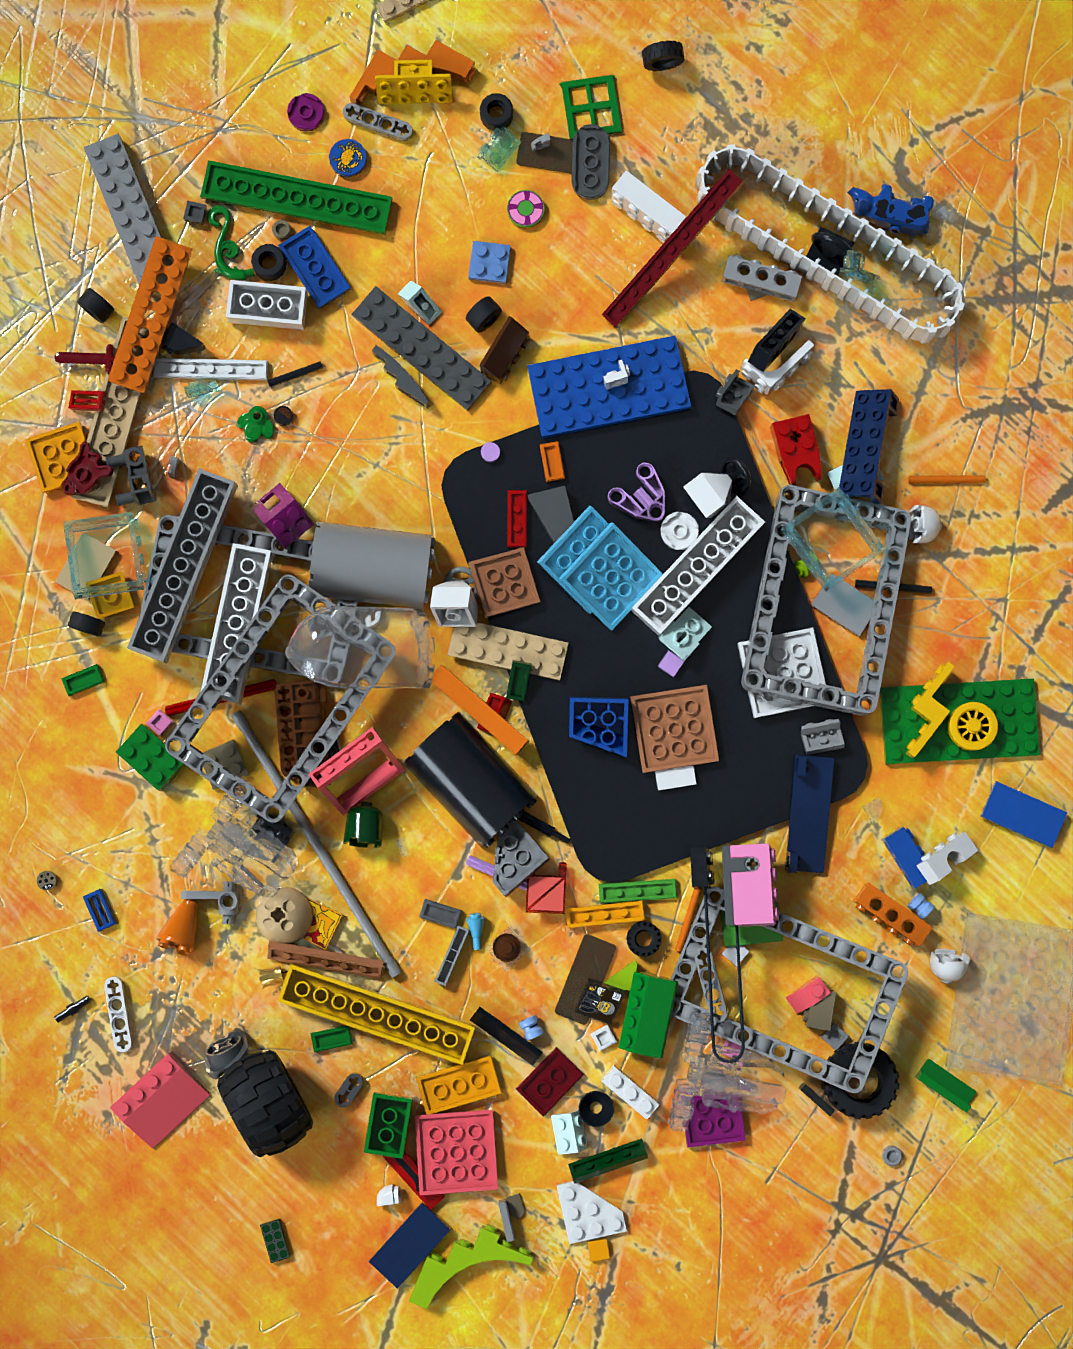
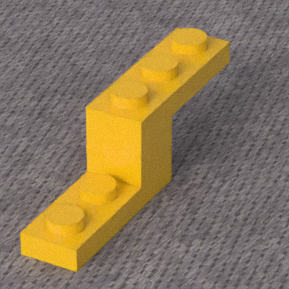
M950 662L944 665L941 663L935 670L937 675L933 680L929 679L923 686L924 692L921 695L917 694L911 702L913 704L911 710L928 722V725L924 723L919 729L918 733L920 735L916 740L913 738L906 747L909 749L906 754L911 758L916 757L950 712L932 698L933 694L955 667Z

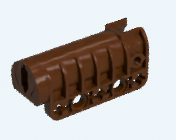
M324 680L281 683L275 688L281 773L285 777L289 774L287 769H290V762L288 763L286 759H295V761H291V766L294 767L326 721L325 703H327L326 682ZM284 689L288 690L289 692L286 694V700H288L289 703L285 702V697H283L281 694L284 693ZM306 692V695L301 697L302 693ZM285 708H290V715L287 717H283V710ZM283 721L288 722V727L292 730V732H289V739H292L293 742L288 741V735L284 733V731H287V724ZM315 743L313 751L319 754L324 751L323 744ZM288 746H293V754L289 756L286 755V748ZM329 751L318 767L329 759ZM321 774L317 776L318 779L322 777ZM299 775L291 777V779H299L301 784L302 779ZM310 777L303 788L317 786Z

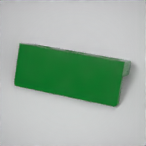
M927 1059L915 1078L967 1113L971 1108L969 1103L976 1094V1091L931 1059Z

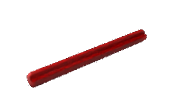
M272 679L245 686L243 698L275 690L277 683ZM195 699L165 706L166 715L172 716L187 712ZM220 700V702H219L218 704L224 703V702H228V701Z

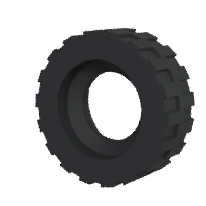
M660 41L648 45L642 50L643 65L649 71L669 70L681 65L685 60L683 46L679 41Z

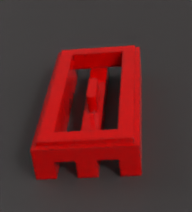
M71 390L68 409L76 411H104L102 405L105 404L106 400H104V397H106L107 393L104 391ZM75 396H98V399H77ZM74 403H88L97 405H74Z

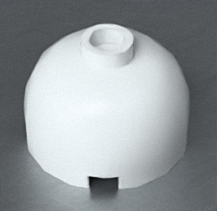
M913 506L909 512L912 513L909 539H913V543L918 544L933 541L942 529V521L937 511L929 506Z
M935 949V953L931 952L930 955L932 973L944 983L957 981L963 978L968 971L970 963L968 955L962 953L961 956L955 954L956 950Z

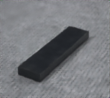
M480 1006L470 1019L471 1022L532 1066L543 1053Z

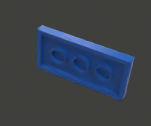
M311 226L278 245L319 309L351 290Z

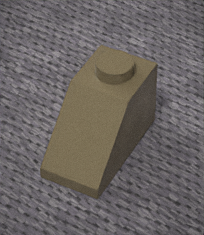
M829 990L831 992L829 995L807 1008V1010H804L802 1021L805 1022L806 1027L830 1031L836 997L835 991Z

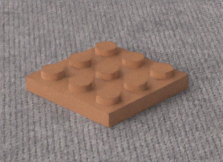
M524 547L468 563L485 618L540 603Z

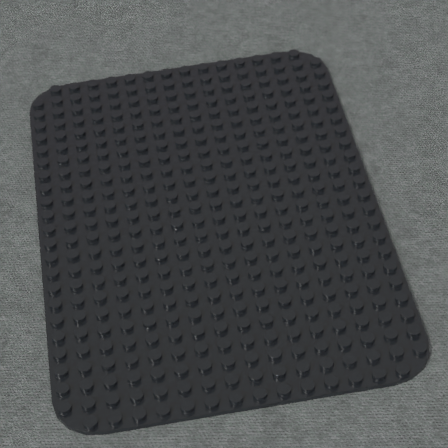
M694 370L684 372L691 409L543 439L540 427L536 425L493 441L492 443H495L500 449V456L495 462H486L482 458V446L462 453L449 464L444 472L441 484L443 499L467 564L474 560L519 549L507 547L508 490H527V548H524L540 603L488 617L491 626L568 642L560 681L530 674L525 702L519 701L578 860L585 871L596 879L611 883L629 880L690 857V848L706 847L709 850L789 820L795 755H806L801 737V727L808 723H820L828 719L840 720V730L845 744L844 748L807 755L834 758L830 804L854 793L864 781L868 766L863 742L853 716L850 713L812 706L759 718L753 717L748 691L741 684L743 667L737 643L749 641L774 512L737 416L716 405L718 399L716 393L722 384L711 375ZM558 441L565 480L546 483L540 444ZM734 457L742 461L751 476V485L747 491L740 493L731 490L730 503L738 496L765 523L674 620L675 622L690 607L712 627L698 642L699 645L684 661L675 676L672 677L660 669L658 665L668 650L673 654L675 653L659 640L660 636L631 610L611 631L593 613H587L537 563L553 545V542L528 501L529 494L565 486L574 522L589 506H592L608 524L614 523L662 574L687 550H675L669 548L663 542L660 531L663 520L674 512L690 514L698 524V538L724 509L712 518H706L684 489V486L701 473L721 474V464L726 458ZM642 463H650L654 467L665 491V514L659 522L634 519L611 505L608 501L610 490L621 488L642 509H645L633 495L641 487L653 501L655 500L636 475L637 467ZM729 464L726 468L727 471L731 469ZM736 465L737 470L744 476L743 471ZM642 467L639 473L642 477H648L650 470L647 467ZM739 481L735 485L742 487L745 484ZM614 492L611 495V499L614 502H619L622 499V495L619 492ZM653 508L650 512L654 518L661 516L659 508ZM778 529L777 534L783 537L781 530ZM787 548L785 556L787 561L783 581L778 592L780 597L776 617L771 628L772 636L813 628L825 683L829 686L841 688ZM770 566V571L778 573V568ZM762 603L765 610H771L769 603ZM707 685L719 761L693 765L696 785L658 790L655 771L642 773L630 697ZM828 693L829 701H832V696ZM570 697L628 698L627 757L569 737Z

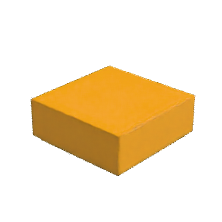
M607 1238L587 1241L590 1262L610 1259Z

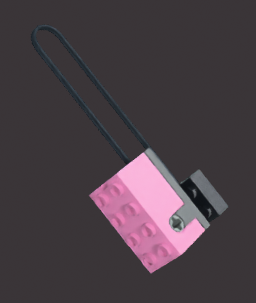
M769 843L722 846L726 926L729 928L735 927L742 1042L740 1054L731 1060L721 1058L715 1049L707 889H711V885L715 883L714 873L710 871V865H713V853L709 852L706 847L690 848L692 887L695 890H704L712 1049L716 1058L726 1063L736 1062L741 1058L745 1049L738 927L776 925V921H779V909L775 907V901H778V890L774 888L773 882L777 881V871L773 868L772 862H776V853ZM753 862H755L758 865L755 866V870H752L751 867H749L753 865Z

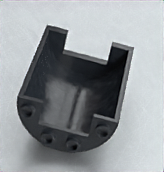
M457 712L451 717L450 721H445L413 751L414 754L411 757L409 756L403 764L481 848L483 846L488 848L495 841L493 837L497 833L501 835L509 828L508 822L512 819L516 821L523 814L521 812L526 806L531 808L537 802L535 798L538 795L460 712Z

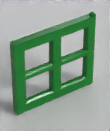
M614 75L565 81L559 84L562 87L570 140H573L577 132L573 114L590 112L591 124L597 125L595 111L610 108L613 125L601 128L608 135L622 133ZM607 83L609 100L593 103L591 86ZM586 87L588 103L572 106L570 89Z

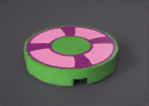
M518 191L508 201V217L518 227H534L541 221L544 215L545 207L543 200L534 191Z

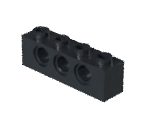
M789 309L755 345L748 362L764 372L798 335L806 318Z

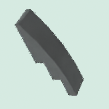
M375 345L372 353L375 357L386 363L383 367L384 372L397 380L395 383L396 389L425 408H428V400L409 373L392 356Z

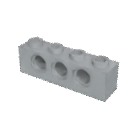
M729 255L721 282L794 302L802 276L793 270L783 271L775 265L765 266L757 260L748 261L739 255ZM742 268L747 269L749 274L741 275L739 270ZM765 274L767 279L762 281L758 279L757 275ZM783 279L785 285L780 286L775 280Z

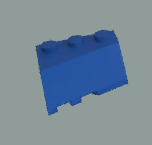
M570 697L569 737L627 757L628 698Z

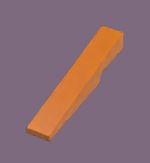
M441 664L430 676L429 680L516 756L529 742L528 739L445 666Z

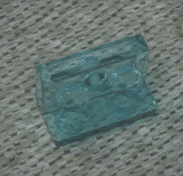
M506 127L494 129L490 134L491 139L478 150L480 153L477 158L479 160L483 159L496 172L501 170L521 143Z

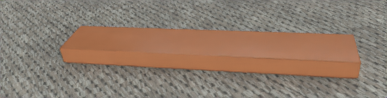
M269 941L267 959L382 979L384 961L274 941Z

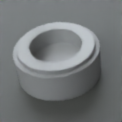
M890 1145L883 1149L882 1159L887 1165L896 1166L902 1160V1153L896 1146Z

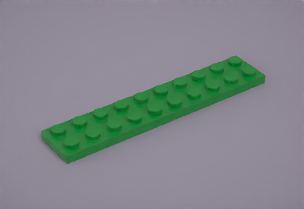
M209 160L200 195L201 199L382 235L386 233L393 200L391 196Z

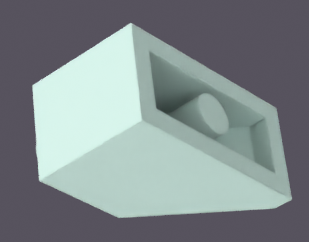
M410 281L398 293L408 307L428 325L442 313L424 289L413 281Z

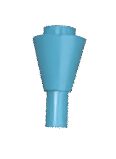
M481 913L469 914L470 917H467L466 921L473 937V949L479 950L481 949V936L485 917L481 916Z

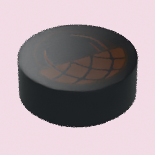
M280 406L274 411V419L277 424L286 426L292 422L293 413L290 408Z

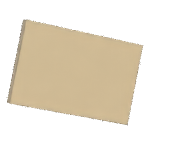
M83 532L55 582L90 600L85 583L104 576L117 550Z

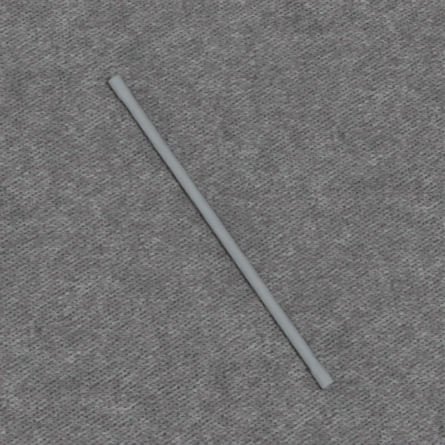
M239 710L231 715L232 719L245 736L278 790L283 783L282 778L250 728L242 711ZM294 800L289 810L381 960L384 961V967L391 978L401 973V970L388 953Z

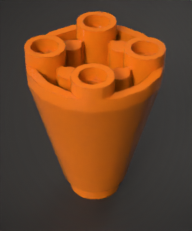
M184 899L178 905L157 935L158 946L169 949V947L177 949L176 952L184 956L194 951L198 918V904L196 902Z

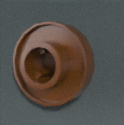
M504 933L495 939L492 949L497 959L503 962H510L515 960L520 954L521 944L513 934Z

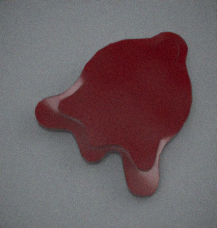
M83 442L80 445L77 457L71 461L66 469L68 476L67 480L65 479L63 491L69 496L90 493L99 485L102 479L113 475L114 471L111 466H100L102 455L93 453L92 446L88 442Z

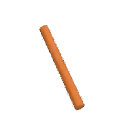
M909 476L908 482L985 483L986 476Z
M693 890L675 951L682 952L701 890Z

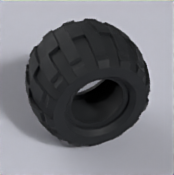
M268 1050L264 1053L259 1051L249 1054L234 1062L224 1071V1075L218 1078L217 1087L222 1100L238 1131L254 1155L263 1157L266 1154L271 1156L284 1152L306 1136V1131L312 1129L313 1119L276 1052Z

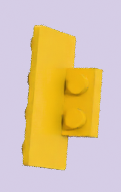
M394 60V75L375 76L378 104L451 103L453 101L451 74H432V60Z

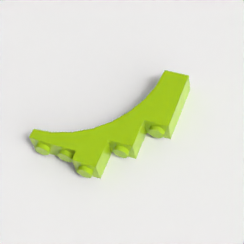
M490 1224L482 1225L474 1246H470L471 1243L460 1238L459 1241L455 1239L446 1261L443 1260L444 1257L436 1253L427 1255L409 1302L427 1309L441 1286L459 1271L477 1263L493 1260L516 1261L530 1266L533 1255L530 1254L531 1251L527 1248L520 1247L518 1249L513 1247V1243L507 1242L505 1239L499 1241L500 1232L497 1231V1227Z

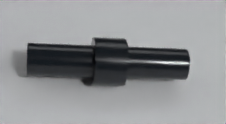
M86 995L76 1003H70L66 1006L65 1010L54 1016L55 1020L59 1023L68 1016L75 1015L79 1012L80 1008L91 1002L90 997Z

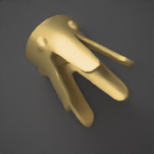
M280 966L273 969H257V971H260V975H264L259 978L260 981H263L262 989L277 981H283V973L288 972H282Z

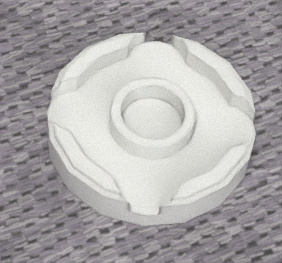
M674 512L663 520L660 528L661 538L669 548L685 550L697 539L698 524L690 514Z

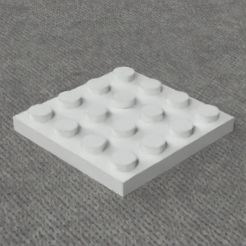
M813 628L772 636L769 653L764 664L767 674L779 677L783 675L805 680L806 683L826 685ZM755 640V644L758 647H764L762 640ZM749 641L737 643L743 669ZM748 677L750 684L755 685L757 683L755 677ZM787 684L786 691L794 693V687ZM748 691L754 718L814 706ZM824 693L826 701H829L828 693Z

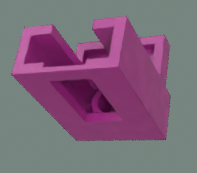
M280 483L251 506L252 510L284 548H287L315 525ZM273 495H276L280 502L268 511L263 504Z

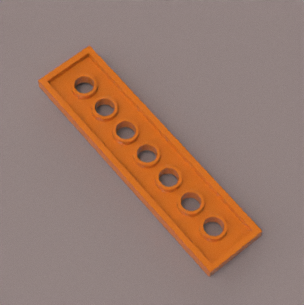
M155 236L107 380L108 382L145 394L193 251L192 248ZM166 256H171L174 261L172 265L165 266L163 259ZM160 274H165L168 279L166 283L159 284L157 277ZM154 292L161 293V300L159 302L151 300V295ZM148 310L155 312L153 320L145 318V313ZM142 328L149 330L147 338H140L139 331ZM136 346L143 348L141 356L133 355V349ZM130 364L137 366V372L133 375L127 373V367Z

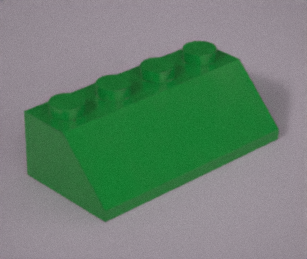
M634 972L618 1048L635 1054L663 1058L678 981L650 972Z

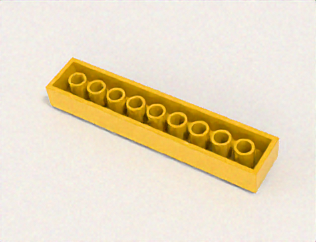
M294 963L289 966L277 1001L463 1065L476 1027L473 1024Z

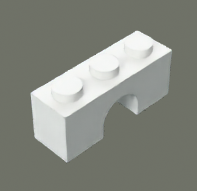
M965 831L960 834L956 832L946 838L948 842L945 844L942 842L934 847L935 852H928L921 857L922 862L916 866L929 885L940 881L953 871L948 864L947 857L951 858L954 864L957 865L978 851Z
M614 1064L601 1079L607 1087L645 1119H648L660 1105L657 1100L636 1085Z

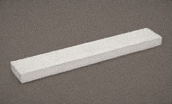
M157 358L154 364L153 377L267 381L268 361Z

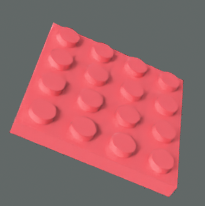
M493 1109L415 1115L420 1195L498 1189Z

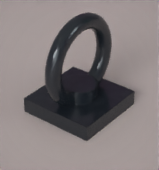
M820 227L819 231L811 236L812 245L806 257L814 262L818 258L821 259L819 262L820 266L830 272L834 268L837 269L835 275L839 276L846 259L853 256L852 247L855 242Z

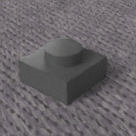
M187 201L184 221L203 225L207 209L206 204Z

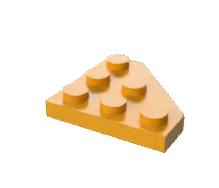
M80 421L25 439L43 494L63 487L68 476L66 471L68 465L77 457L80 445L86 442Z

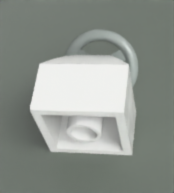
M456 567L451 569L446 574L444 583L433 587L430 608L439 627H476L479 609L476 601L478 594L476 588L473 592L469 584L474 582L469 568ZM463 572L471 577L466 580H458L453 575Z

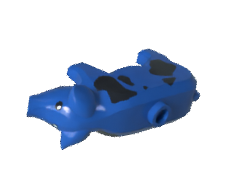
M882 184V191L875 197L867 191L855 187L847 192L853 200L855 208L853 213L856 216L865 217L873 224L889 229L891 233L899 234L901 232L916 236L922 233L927 234L929 231V213L933 208V197L924 196L923 201L919 198H911L910 204L905 200L895 199L892 187Z

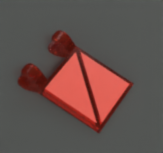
M565 862L559 863L558 876L535 875L534 873L527 879L526 913L565 914L567 869Z

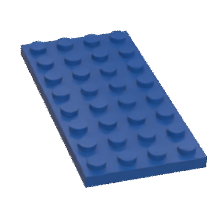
M676 335L527 365L542 439L691 409ZM622 360L624 365H628L630 371L628 383L606 390L604 376L611 371L619 372L618 361Z

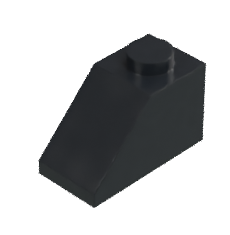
M171 322L165 332L162 341L163 346L161 347L167 353L171 354L173 352L176 355L203 351L206 348L201 341L173 322Z

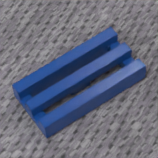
M102 889L83 896L98 932L117 924ZM97 894L99 895V897H100V899H101V902H102V904H103V906H104V909H105V911H106V913H107V916H108V918H109V920H110L109 923L107 922V919H106V917H105V915H104V912H103V910H102V908H101V905H100V903H99V901H98V899H97V896H96ZM90 897H92L95 903V906L104 924L103 926H101L99 923L93 906L89 900Z

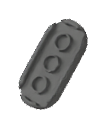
M588 124L581 127L573 137L572 187L579 197L586 200H595L603 196L609 186L610 138L607 132L600 126Z

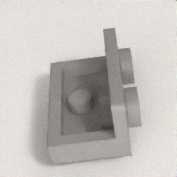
M828 719L820 723H808L801 727V737L806 755L841 749L845 746L839 719Z

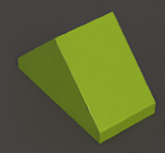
M633 960L604 981L603 984L606 987L630 991L633 974L637 970L636 961Z

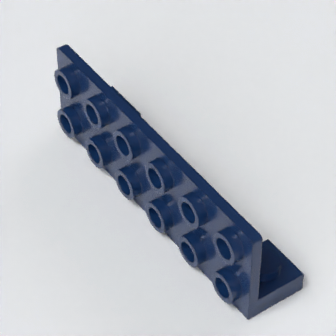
M891 389L859 390L855 393L838 490L840 497H868L874 504H882L885 486L878 480L887 420L888 415L897 416L899 398Z
M795 755L785 870L789 873H796L797 871L824 873L834 758Z

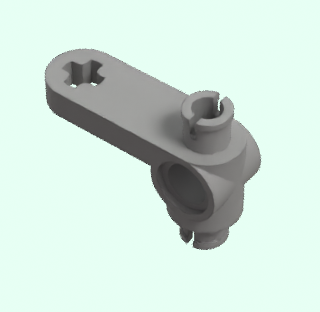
M223 881V891H181V899H218L219 915H223L222 924H228V919L229 924H235L234 916L238 915L240 904L239 891H235L236 882ZM228 895L234 900L233 905L230 907L224 902L225 897Z

